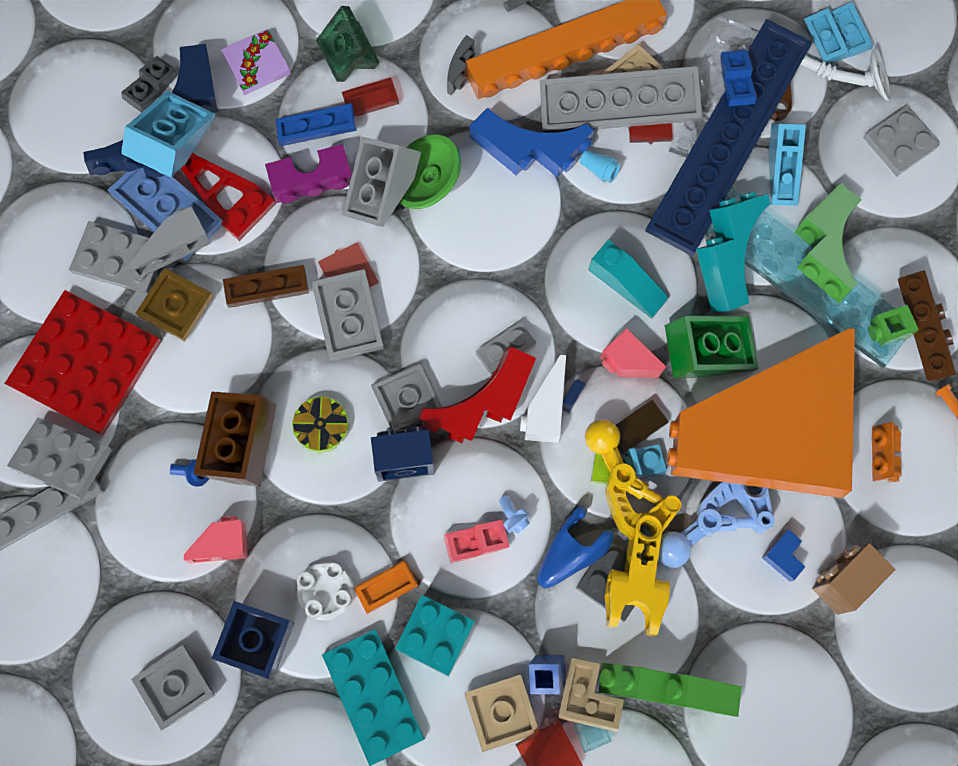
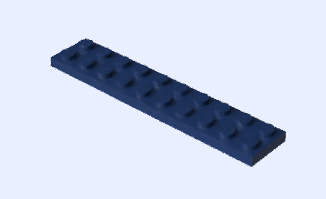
M768 19L765 20L748 49L753 68L751 79L757 95L755 104L728 106L724 91L647 225L645 232L692 257L694 256L696 249L699 247L712 223L709 210L720 207L719 202L727 197L808 52L812 41Z

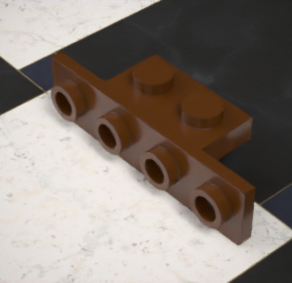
M923 270L898 278L904 304L908 305L919 329L913 335L927 381L932 382L957 375L949 348L950 345L954 344L950 329L944 330L941 320L946 319L942 303L936 304L933 298L926 271Z

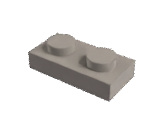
M520 321L478 349L476 355L492 376L506 347H513L526 353L535 347L537 342Z

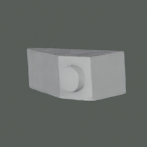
M192 206L178 209L172 216L167 217L129 262L127 267L136 280L211 244Z

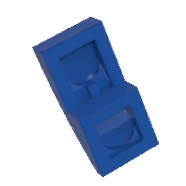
M748 51L721 52L722 77L728 106L755 104L757 95L751 79L753 68Z

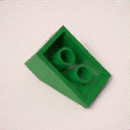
M683 316L664 325L674 379L700 378L759 369L749 316Z

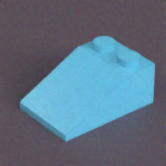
M166 91L125 126L121 154L161 174L172 177L185 165L214 120L215 113Z

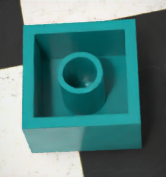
M421 595L395 650L449 677L475 621Z

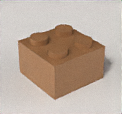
M870 543L861 547L855 545L850 550L846 548L836 557L835 561L837 564L831 569L826 568L817 576L815 580L818 584L812 590L837 615L856 611L896 569Z

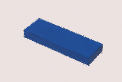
M352 103L275 119L280 146L357 131Z

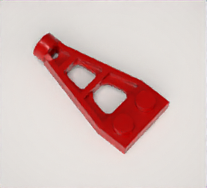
M193 152L181 168L206 206L223 221L221 223L222 227L239 242L276 205L275 200L255 183L197 156ZM205 171H210L220 178L210 190H207L198 181V178ZM226 186L233 187L243 193V196L230 210L224 209L217 200V195Z

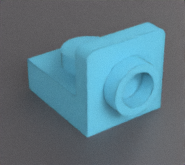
M659 444L636 450L635 447L629 448L626 452V457H623L624 464L630 465L634 469L636 477L640 479L663 474L667 471Z

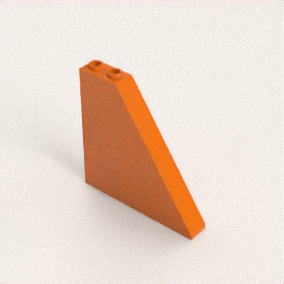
M849 328L681 411L676 420L671 421L669 437L673 438V448H669L667 465H671V475L837 498L845 497L852 491L855 329Z

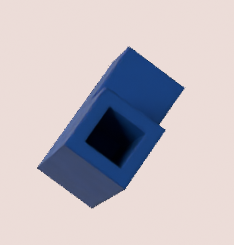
M789 529L780 535L762 557L763 560L789 582L794 581L806 567L792 555L802 540Z

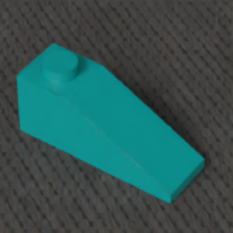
M609 239L591 259L588 271L651 319L669 299L637 262Z

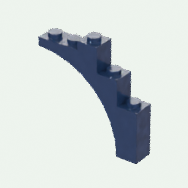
M206 44L179 47L180 67L177 82L172 93L210 112H218ZM123 140L103 148L83 152L84 162L90 175H107L110 172L118 171L131 172L139 168L144 169L146 177H162L165 175L121 154Z

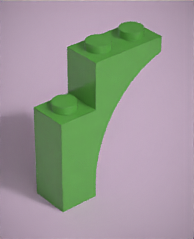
M842 183L805 217L795 231L803 241L813 248L797 268L838 303L858 284L847 266L843 253L842 236L848 216L862 200Z
M602 663L598 693L720 715L739 716L741 686L637 666Z

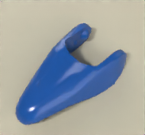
M584 505L578 507L566 519L544 557L537 576L538 584L544 589L559 584L578 571L598 561L607 553L613 542L614 532L611 529L603 531L591 546H583L571 536L569 530L586 516L587 508Z

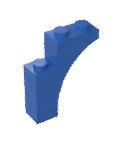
M486 108L470 125L469 138L516 176L522 170H528L534 160H536L558 177L563 171L567 173L574 166L575 158L580 153L583 154L585 150L591 148L594 130L587 124H584L578 128L557 133L529 131L506 122L489 108Z

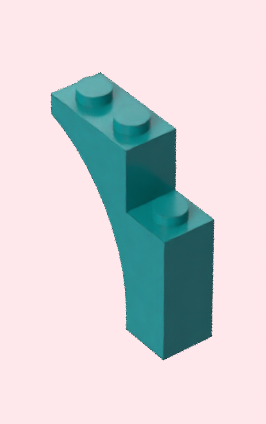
M756 191L740 195L741 200L736 201L735 198L726 199L719 202L720 207L709 210L716 238L706 240L707 245L697 248L696 251L712 312L730 311L750 303L745 282V253L755 222L771 204L768 194L757 196Z

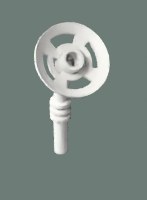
M877 49L872 50L870 71L865 72V75L837 70V67H831L830 63L826 65L825 61L821 63L806 55L800 64L817 72V76L827 77L828 81L833 79L861 86H875L878 93L886 101L891 99L887 73Z

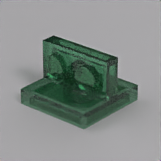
M340 6L318 36L316 42L336 82H345L354 69H375L380 62L350 6Z

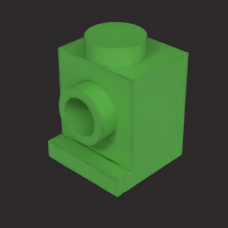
M908 305L876 315L869 322L871 326L868 327L870 338L874 342L878 341L880 347L902 339H908L919 330Z

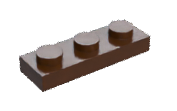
M304 265L223 279L228 308L309 294Z

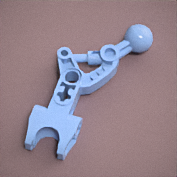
M722 482L699 504L694 523L681 533L666 532L662 534L658 561L669 568H679L685 565L690 558L691 546L704 536H711L715 532L736 531V528H752L757 533H764L775 524L768 488L756 487L757 495H752L747 491L746 485ZM737 500L742 504L747 517H736L735 514H719L718 510L729 501Z

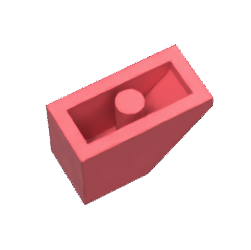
M627 328L603 350L600 357L603 360L602 365L612 374L615 372L619 377L659 378L666 369V366Z
M225 516L220 518V522H212L185 552L184 561L192 564L248 558L246 523L238 520L237 516Z

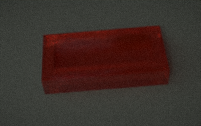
M392 78L342 91L344 103H352L355 117L399 104V98Z

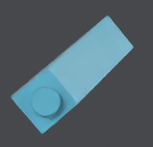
M771 123L769 144L771 205L798 206L806 125Z

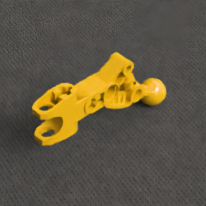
M606 419L595 420L589 424L585 431V442L592 452L602 455L609 470L605 487L607 503L619 531L629 538L624 572L611 569L608 574L604 596L606 627H617L625 605H634L640 608L644 614L646 635L654 637L658 635L664 613L668 607L670 581L655 578L662 532L680 510L681 501L678 497L672 495L666 498L649 489L648 483L636 477L634 469L630 465L624 464L617 449L620 443L618 427ZM626 491L638 499L643 497L656 506L649 512L638 514L632 509L627 500ZM641 525H646L650 528L652 532L651 537H646L641 533ZM642 552V559L647 561L644 565L641 564V559L637 558Z

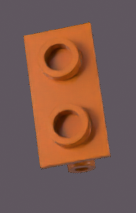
M894 422L872 427L873 481L888 479V482H899V477L902 476L901 457L894 454V452H901V431L898 430L897 425H894Z

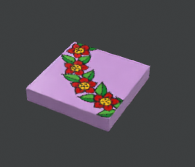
M268 29L221 49L244 95L291 74Z

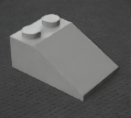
M361 136L342 215L383 227L413 182L421 152Z

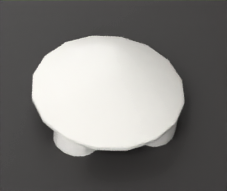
M316 563L298 576L296 587L297 602L302 611L309 617L318 620L334 619L344 613L351 604L354 593L353 581L348 572L337 563Z

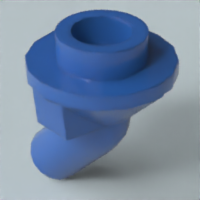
M190 459L188 465L171 464L170 475L185 476L188 484L191 486L200 487L209 480V478L193 474L196 459Z

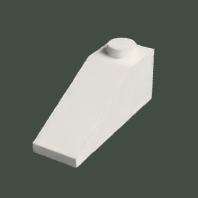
M560 355L529 404L527 415L521 414L520 431L525 432V440L558 443L560 439L566 355Z

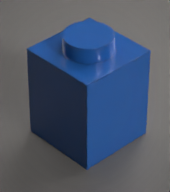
M535 655L528 664L530 694L560 695L566 684L565 656Z

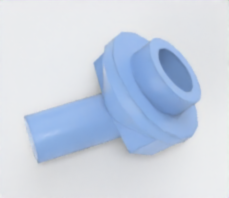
M502 496L499 502L508 518L503 525L508 533H511L513 530L517 534L530 524L527 518L531 514L523 507L516 511L509 496Z

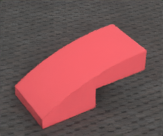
M503 520L479 524L473 528L445 534L444 540L450 564L509 548Z

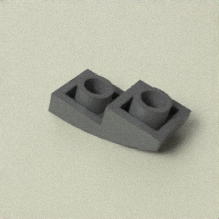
M468 35L460 42L449 65L447 93L451 96L457 89L461 90L468 80L466 61L475 57V40Z
M154 57L139 69L140 77L121 92L122 99L142 113L164 92L177 74V70L160 57Z

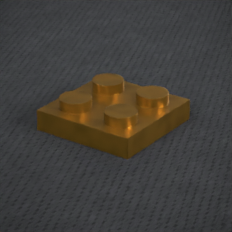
M164 268L135 314L139 318L185 342L214 296L206 289Z

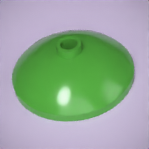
M435 134L423 136L406 147L421 152L415 178L399 202L407 208L424 209L438 203L448 195L459 177L461 170V154L459 149L449 138Z

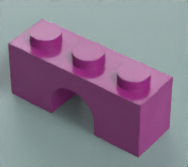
M343 144L317 150L319 165L310 173L297 171L294 168L291 157L266 163L265 167L276 204L281 202L291 203L300 197H314L320 195L323 191L331 189L341 190L350 185L352 174Z

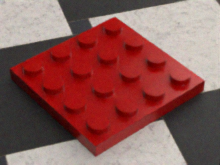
M64 290L4 384L104 436L161 343V340Z

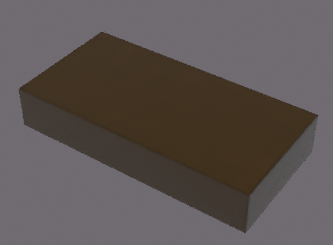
M653 400L616 424L620 433L618 449L622 454H625L629 448H634L669 423Z

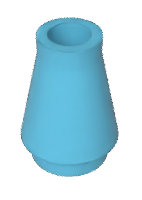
M589 150L584 151L579 162L602 182L608 181L610 183L617 177L621 164L616 162V158Z

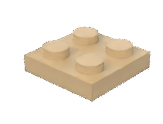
M521 674L464 693L482 752L540 733Z

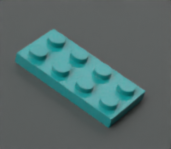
M376 629L322 654L369 766L425 740Z

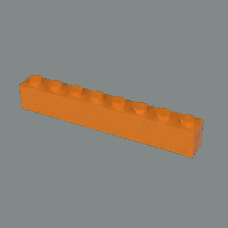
M625 0L467 60L469 83L477 99L493 97L504 89L516 88L530 79L537 80L551 71L563 70L569 64L577 61L584 62L595 54L610 52L621 44H631L642 36L654 35L663 29L667 13L660 0Z

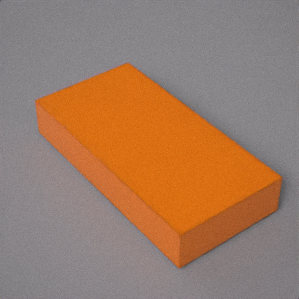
M404 560L354 587V590L366 613L369 614L419 586Z

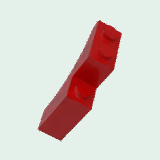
M506 347L492 376L474 394L450 406L431 409L421 408L417 419L423 421L421 427L436 433L441 428L449 432L448 438L463 444L464 439L473 440L484 411H487V418L499 423L503 419L511 421L536 357L513 347Z

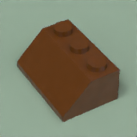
M211 391L193 474L231 484L260 487L277 405L263 395Z

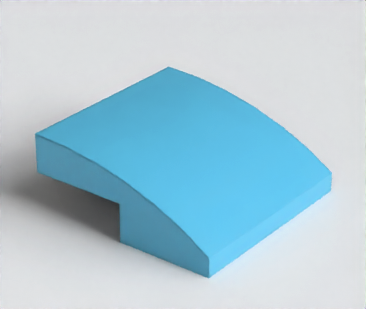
M853 2L832 11L827 8L804 18L822 61L826 63L861 54L871 50L873 47Z

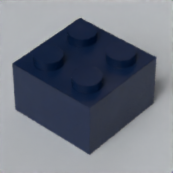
M411 427L405 430L406 433L394 434V431H381L377 433L376 437H371L374 472L378 482L434 475L429 430H423L422 427Z
M234 601L211 659L273 680L294 622Z

